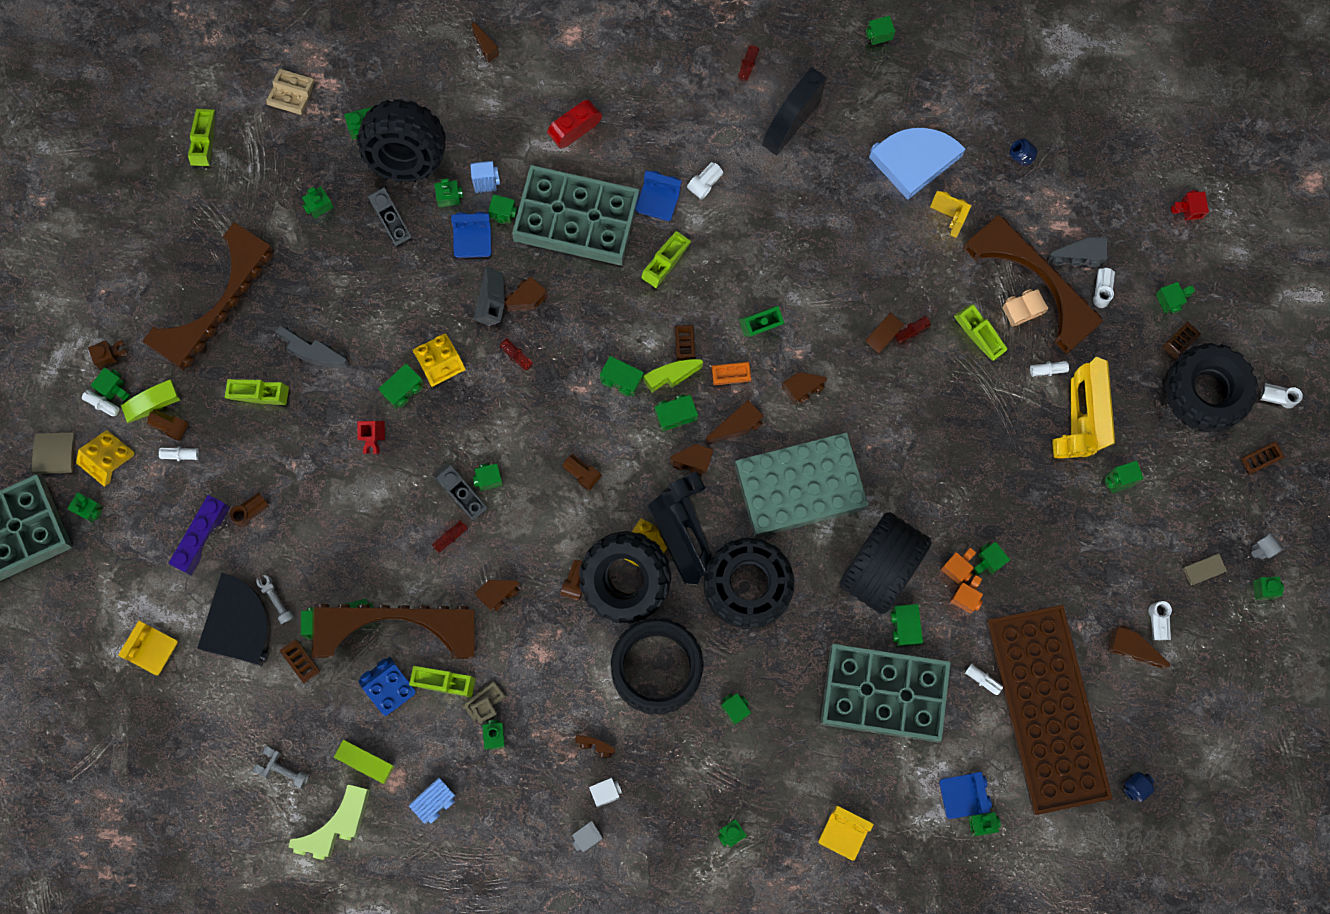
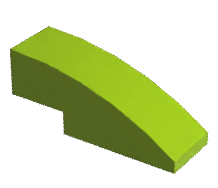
M196 109L190 132L191 144L188 152L190 165L209 166L214 139L215 110Z
M675 231L644 269L641 278L657 288L681 258L691 241Z
M974 304L967 305L954 315L968 336L992 361L1008 350L989 321L983 319Z
M692 359L670 363L644 375L643 381L652 393L666 383L673 388L703 367V361L701 359Z
M170 379L141 392L126 401L121 407L127 423H131L149 416L150 412L154 409L157 411L164 410L165 406L180 401V397L174 382Z
M227 379L224 398L251 403L286 405L289 386L282 382Z
M413 666L409 685L472 698L476 678L448 671Z
M345 740L342 741L333 757L385 785L395 766Z

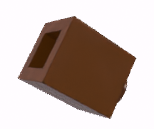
M105 340L88 347L92 361L100 371L104 367L109 368L119 364L117 356L129 355L126 349L119 351V348L125 345L123 340L117 341L113 346Z

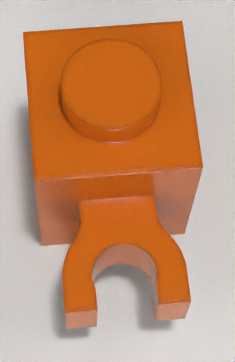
M969 548L962 557L956 552L940 570L958 585L962 581L966 583L973 575L971 570L974 568L968 562L976 552Z
M975 575L969 586L962 582L950 602L970 614L974 610L978 611L983 603L981 600L983 594L976 589L982 578Z

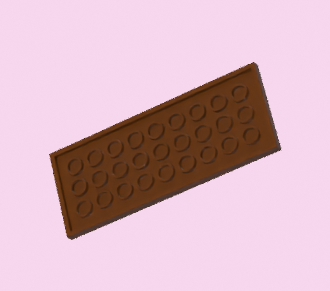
M1059 605L987 620L986 623L1001 684L1003 685V692L1033 814L1039 815L1113 799L1064 606Z

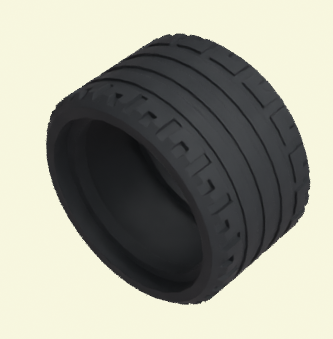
M884 513L839 581L840 588L849 592L853 597L858 598L862 603L864 602L868 607L873 608L877 613H886L932 545L931 538L914 529L910 524H906L904 520L897 518L893 513Z
M665 618L645 619V621H639L630 626L629 629H626L616 642L611 657L613 684L623 701L635 710L651 715L668 714L687 704L699 687L704 668L700 645L696 642L697 640L692 633L688 632L681 624L674 623L672 620ZM663 636L672 639L683 648L688 657L690 665L689 678L681 690L674 695L659 699L645 697L635 691L625 677L623 666L628 651L635 643L646 637Z

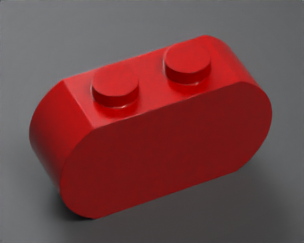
M584 100L555 120L548 128L547 134L558 148H566L594 128L600 122L602 114L591 100Z

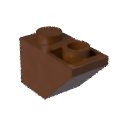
M530 276L527 280H522L518 285V289L514 293L511 292L505 298V308L508 311L535 310L548 297L547 290Z
M798 372L783 382L782 389L794 405L799 402L803 404L810 399L809 395L814 392L818 394L825 389L824 385L827 382V378L825 376Z
M694 444L672 455L670 464L678 470L687 469L691 470V473L698 471L700 476L702 474L706 475L713 455V449Z
M488 580L475 592V595L493 613L495 610L496 612L501 610L505 605L504 601L509 597L513 598L520 591L518 588L521 586L517 580Z

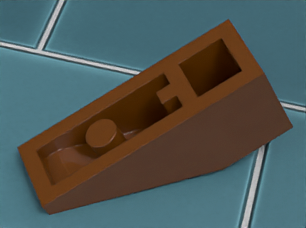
M747 400L706 437L705 442L711 444L748 434L752 430L756 431L762 426L764 416Z
M1120 625V627L1113 629L1108 652L1163 670L1170 667V663L1137 632L1132 631L1131 627Z

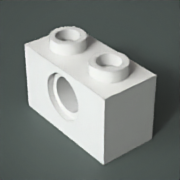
M612 778L589 787L597 808L620 799L618 794L622 793L618 781L613 782Z

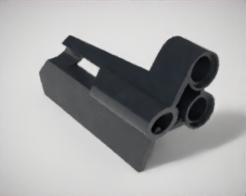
M698 471L670 483L668 488L647 505L684 583L689 585H698L712 557L689 500V497L706 489ZM686 527L693 530L701 546L702 553L700 557L685 529Z

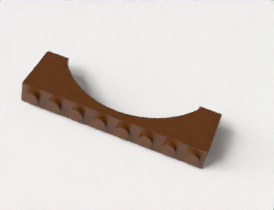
M999 214L966 242L963 249L975 261L984 258L1010 260L1029 268L1046 283L1055 299L1059 317L1058 335L1054 342L1066 355L1103 322L1100 314L1092 310L1088 306L1087 301L1083 297H1079L1075 293L1074 288L1062 279L1059 272L1053 270L1047 260L1040 257L1036 253L1035 248L1031 244H1027L1023 240L1022 235L1018 231H1014L1010 227L1009 222Z
M235 222L223 235L230 249L231 273L227 288L219 302L208 313L191 323L164 329L153 327L142 341L148 348L183 371L192 365L196 354L204 349L205 342L209 337L214 336L218 325L226 320L230 309L238 304L240 296L243 292L248 291L252 280L260 275L262 267L273 257L274 251L269 244Z
M318 604L312 610L311 658H332L337 646L353 631L371 622L386 619L405 620L427 629L447 647L451 653V659H472L474 657V609H469L468 606H457V609H449V606H437V609H430V606L421 605L418 606V609H410L409 605H399L398 608H390V605H378V608H370V605L363 604L358 605V608H350L348 604H339L338 607H330L329 604Z

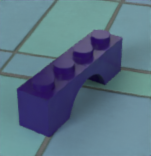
M207 495L168 564L191 576L201 560V552L207 538L217 526L221 525L230 507Z

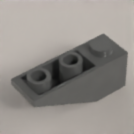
M384 187L366 195L395 246L412 238Z
M1085 238L1051 252L1047 262H1052L1054 265L1067 263L1072 266L1089 265L1093 268L1100 267L1107 260V238Z
M486 267L473 320L491 326L500 323L504 308L503 273Z
M445 463L432 474L435 480L471 520L476 519L487 509L450 464Z

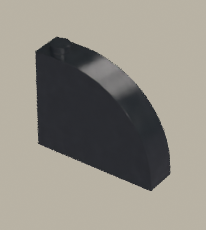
M813 67L808 70L777 112L766 132L762 146L776 156L780 153L820 104L827 77Z
M221 573L197 649L262 667L269 657V651L267 650L271 635L270 618L266 606L260 596L246 583L234 576Z

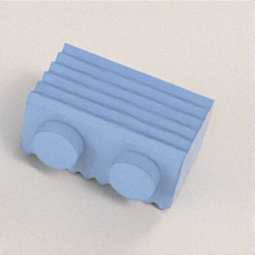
M493 161L470 163L475 193H481L482 191L484 193L486 191L492 192L493 190L496 192L497 185H500L498 167H494Z
M438 778L408 806L424 824L428 822L432 824L439 818L440 815L438 813L443 808L447 810L455 803L453 799L456 795L441 778Z

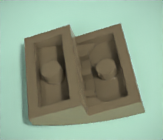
M74 432L35 434L32 473H72L75 461L73 450L76 436Z

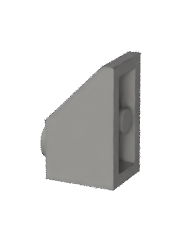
M591 821L572 835L574 839L571 842L577 851L582 850L584 853L603 840V837Z

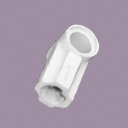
M711 162L699 176L696 175L692 178L687 188L702 200L710 192L713 184L723 175L722 169L716 163Z
M1110 268L1099 269L1097 272L1095 294L1092 300L1098 308L1106 307L1114 296L1115 271ZM1100 295H1104L1107 299L1101 298Z
M1264 383L1260 393V400L1281 404L1285 408H1293L1302 400V392L1296 387L1285 388ZM1288 394L1292 395L1295 401H1290Z
M1165 601L1151 604L1148 612L1151 617L1152 640H1171L1170 615L1172 608L1170 604ZM1158 606L1162 607L1163 609L1162 615H1159L1157 613Z

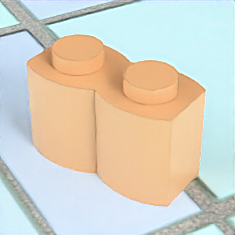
M1032 289L1023 292L1021 297L1016 298V296L1008 298L1002 307L1012 327L1041 316L1048 310L1039 290L1033 291Z

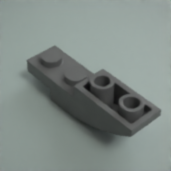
M279 326L275 331L281 339L289 343L286 347L288 351L304 361L331 368H348L349 366L346 359L347 356L340 351L334 352L331 350L332 347L325 341L320 343L315 339L311 343L304 337L300 339L296 336V332L289 327L285 329Z

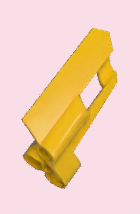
M1095 357L1090 363L1080 366L1075 372L1074 377L1071 378V435H1063L1061 438L1052 439L1054 458L1088 457L1097 453L1098 450L1115 443L1107 360ZM1082 381H1085L1087 414L1081 413L1079 409L1078 386Z

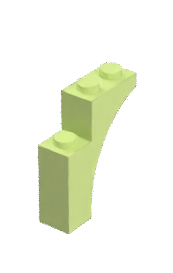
M347 785L343 801L331 820L310 835L290 839L289 848H293V853L305 855L306 852L313 853V858L325 860V856L331 857L337 834H340L339 838L351 841V837L357 838L370 790Z

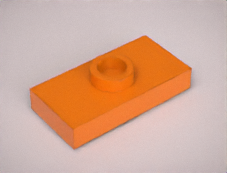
M749 362L711 366L713 385L751 382Z

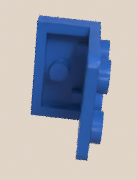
M646 170L644 185L636 211L657 219L671 221L681 191L682 181L675 176L667 177L657 171L650 172Z
M459 212L456 215H451L454 256L456 258L489 257L491 255V221L489 214L485 212H476L475 214Z
M391 657L382 659L374 669L363 673L358 680L362 689L384 716L390 714L415 695L414 688L409 685L408 680L398 669Z
M982 772L945 778L939 781L945 815L948 819L990 812L992 803L990 796L986 794L985 788L988 787L986 776H983Z

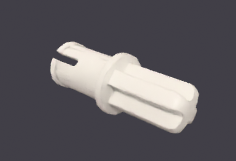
M1047 361L1045 364L1030 365L1032 377L1040 375L1052 376V374L1069 371V364L1066 361L1055 363Z
M90 389L86 390L87 393H83L82 400L95 406L96 410H102L110 416L118 414L119 407L107 401L106 397H101Z
M181 446L177 448H160L159 458L177 459V461L198 460L199 449L182 448Z
M973 664L965 672V674L980 683L979 686H984L995 695H998L1003 689V685L991 678L988 672L987 674Z

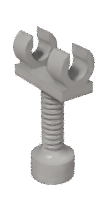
M263 575L267 579L266 585H263L261 579H257L256 583L260 588H263L261 590L262 593H267L274 606L277 607V611L280 612L278 620L282 625L293 619L295 615L291 610L284 608L274 591L276 585L273 584L272 578Z
M265 746L262 753L272 757L266 768L255 764L252 771L265 778H269L272 770L294 780V786L302 789L309 778V774L303 771L296 773L277 763L281 753Z

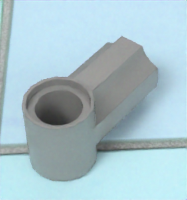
M1270 533L1252 546L1251 553L1254 558L1262 560L1266 557L1274 556L1282 551L1283 548L1273 534Z

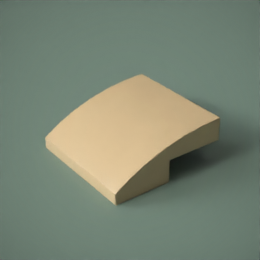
M279 69L273 80V88L266 100L267 105L302 115L310 97L314 79Z

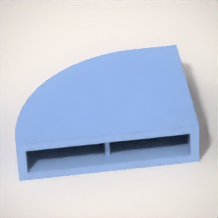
M911 128L897 132L881 143L877 142L871 148L869 158L905 198L909 200L959 160L966 149L954 138L943 132L928 128Z

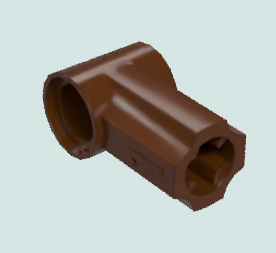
M155 409L150 412L147 420L149 426L164 432V434L177 441H181L189 426V423L175 416L170 417Z
M573 453L562 465L588 491L602 477L600 472L594 467L586 465Z
M258 492L240 506L233 507L230 510L229 516L236 526L245 527L252 518L268 508L269 505ZM244 513V517L241 520H236L237 514Z
M574 559L560 595L576 601L580 600L582 592L579 586V570L583 561Z

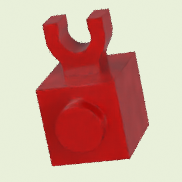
M1189 191L1181 200L1182 202H1175L1174 206H1171L1172 214L1184 212L1185 221L1203 219L1209 213L1205 191Z
M357 421V440H365L363 454H369L370 447L373 448V454H380L377 440H385V421Z

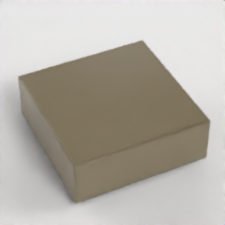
M488 697L470 706L479 724L497 715Z

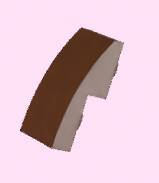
M890 312L865 342L880 353L904 326V323Z
M576 735V744L580 745V748L592 749V745H595V753L599 754V757L611 758V754H615V749L603 741L592 737Z

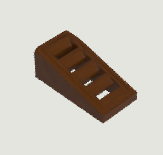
M473 22L471 24L473 34L486 61L490 63L499 56L498 46L476 22Z
M1187 321L1162 348L1176 360L1201 333ZM1188 328L1195 336L1192 337L1185 329ZM1181 333H1183L1185 336H1187V337L1190 339V341L1186 340V339L1181 335ZM1178 337L1179 339H1181L1186 345L1184 346L1176 338ZM1174 341L1181 348V350H1179L1172 342Z
M694 325L675 326L677 361L696 359ZM679 333H690V335L679 336ZM680 348H691L686 350H680Z
M1274 441L1240 459L1250 475L1285 458L1278 443ZM1269 448L1272 449V451H1273V453L1275 454L1276 458H1274V459L1272 458V456H1271V454H1270V452H1269V450H1268ZM1261 452H1265L1269 459L1268 462L1265 461ZM1257 454L1259 456L1262 465L1258 464L1254 455ZM1250 457L1256 467L1254 469H1252L1250 463L1247 460Z
M297 639L280 650L303 684L320 673ZM297 647L298 650L289 656L288 653ZM298 655H303L300 659L293 662V659L296 658ZM304 661L308 662L303 667L298 669L297 666H299L301 663H303ZM309 667H312V670L310 672H308L304 676L302 675V672H304Z

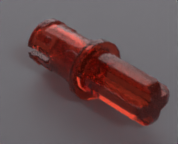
M749 45L746 56L741 61L742 66L738 74V78L741 81H747L752 68L755 67V60L759 52V48Z
M923 316L916 322L909 323L907 328L895 335L897 342L902 343L912 336H918V333L931 326L929 319Z
M508 338L501 342L499 347L510 356L511 361L514 360L524 371L532 367L533 363L522 353V349H518Z
M459 520L451 529L445 530V534L435 541L432 547L436 552L440 553L452 542L455 543V540L468 530L467 526Z

